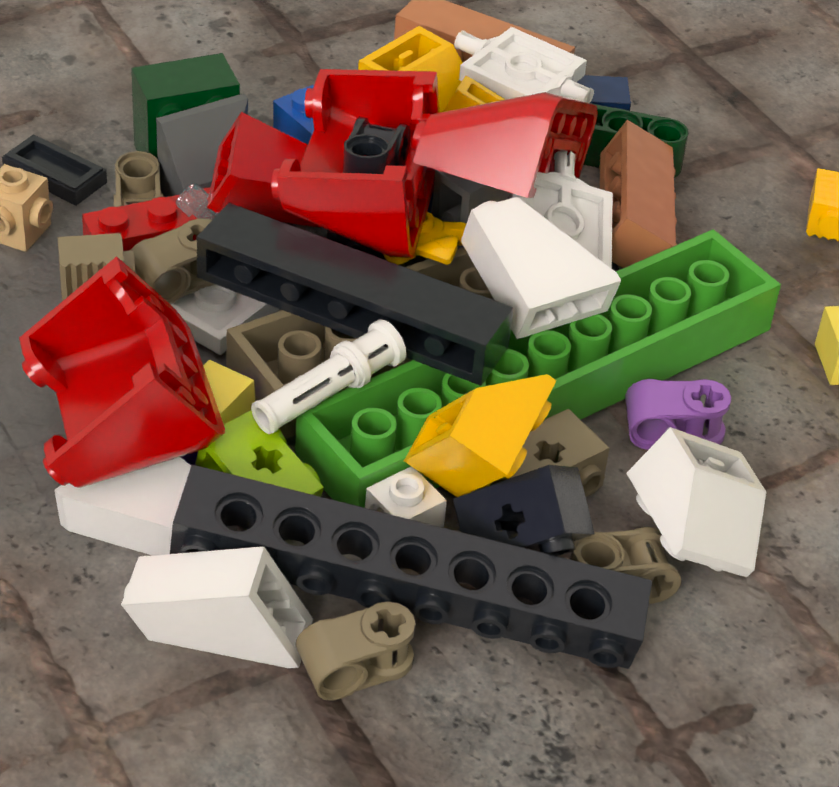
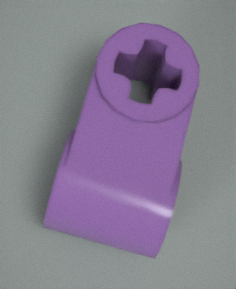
M645 379L634 383L628 388L625 394L630 440L635 446L649 450L670 427L719 445L723 442L726 428L722 417L729 410L731 403L730 392L723 384L707 379L696 381ZM703 394L706 395L704 407L702 401H700ZM704 423L708 429L706 435H702Z

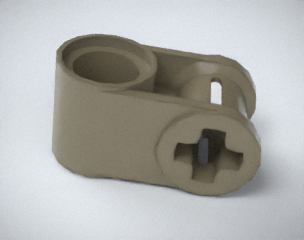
M133 151L125 153L117 159L115 164L116 194L113 195L114 207L163 197V193L160 191L159 162L155 156L143 151Z
M210 219L188 221L181 227L157 237L145 239L131 249L134 252L135 273L169 304L202 288L216 285L197 278V236L212 221ZM193 235H196L195 241H193Z
M642 527L627 531L594 532V535L574 542L576 550L571 552L570 560L652 580L649 604L662 602L670 598L681 586L679 571L675 566L669 564L665 548L660 542L662 534L654 527Z
M381 602L369 608L334 619L329 618L317 621L305 628L297 637L295 646L318 696L324 700L331 701L343 699L356 691L404 677L411 670L414 661L413 649L409 642L414 636L415 620L413 614L405 606L394 602ZM380 619H383V629L378 632V622ZM397 651V661L395 664H392L393 652Z

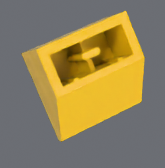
M418 26L360 59L358 70L437 72L440 112H443L462 82L459 80L460 65L463 62L452 43Z
M545 374L475 388L427 417L404 462L456 497L490 486L492 482L503 477L507 479L512 477L520 468L527 455V449L522 446L530 431L536 430L542 424L551 409V403L547 401V398L557 380Z

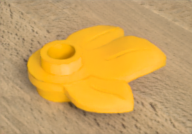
M427 212L413 258L416 255H420L445 265L450 264L457 252L458 245L463 246L461 239L467 223L444 222ZM383 254L387 261L397 265L413 259L389 257Z

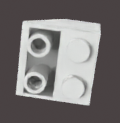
M670 427L626 473L638 493L636 496L638 504L653 518L662 534L660 536L662 546L674 558L680 561L689 560L703 564L718 572L723 570L748 577L755 570L766 490L741 452Z

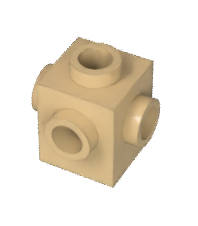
M4 164L0 168V244L27 252L51 225L53 204L49 200L48 178Z

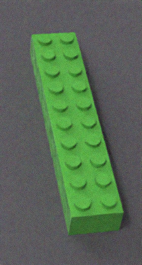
M712 229L616 271L621 279V283L606 312L519 339L516 338L511 329L507 351L482 386L412 360L371 378L370 382L361 388H347L332 395L314 408L296 417L295 454L302 463L309 464L316 471L325 492L333 500L365 508L366 488L411 467L404 462V459L427 417L475 388L548 374L557 381L547 398V401L551 403V409L545 419L570 409L581 420L625 399L628 388L638 381L645 379L666 380L769 331L781 284ZM420 473L435 489L440 487L438 484H436L428 477Z

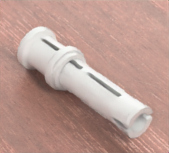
M380 319L369 326L368 333L353 342L342 341L334 346L330 359L305 374L298 376L262 400L252 403L251 411L254 420L265 433L273 434L281 426L309 409L314 408L345 387H363L370 382L373 373L386 365L395 367L405 360L406 347L402 337L391 323Z

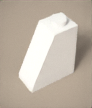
M514 197L500 202L487 201L475 209H471L461 243L494 300L513 307L511 329L517 339L608 311L621 283L617 272L520 198Z
M177 457L82 488L74 487L70 483L66 486L60 485L55 489L60 525L70 532L145 554H170L173 520L191 465L181 457ZM236 526L227 527L233 531H237Z
M265 547L140 556L136 562L130 582L125 588L124 598L121 603L125 611L150 641L284 668H299L301 657L295 646L296 639L313 621L312 616Z

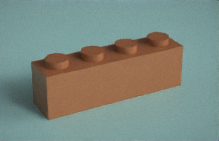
M411 0L396 14L394 40L421 26L454 45L456 36L462 30L482 40H488L500 36L513 27L569 53L574 54L575 52L574 46L446 0ZM456 49L463 63L473 56L460 49Z
M629 120L623 124L600 153L599 189L613 193L612 262L622 268L678 245L676 243L675 228L677 218L675 217L676 193L674 192L675 169L673 147Z

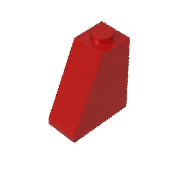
M241 112L219 145L207 208L220 213L228 203L280 222L320 227L284 211L280 200H274L272 196L271 183L274 169H280L284 159H298L301 164L308 144Z

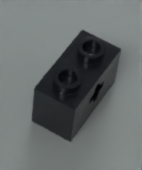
M546 465L453 499L462 533L554 556L564 555L576 550L574 541L595 534L578 467Z

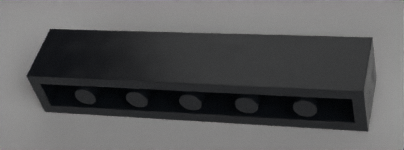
M228 203L197 236V278L357 339L368 333V328L372 323L379 319L391 323L402 337L406 347L407 358L482 386L509 347L513 307L240 206Z

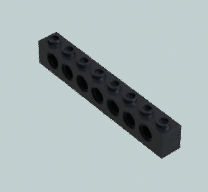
M191 465L173 520L170 554L265 547L289 584L296 585L310 594H332L356 600L360 605L367 608L381 602L399 603L408 608L416 618L426 623H447L471 629L476 634L485 638L497 639L503 637L527 643L541 652H562L589 659L593 664L605 668L622 667L629 669L644 639L652 580L196 465ZM228 526H240V527L245 528L246 530H245V531H233V530H231V529H229V528H227V527H228ZM296 540L303 543L304 545L293 546L286 543L285 541ZM351 554L359 557L362 560L353 561L345 558L342 555ZM400 569H411L419 575H408ZM458 583L470 584L477 590L465 589ZM516 597L526 598L534 605L524 604L516 599ZM573 611L582 612L589 616L591 620L583 619Z

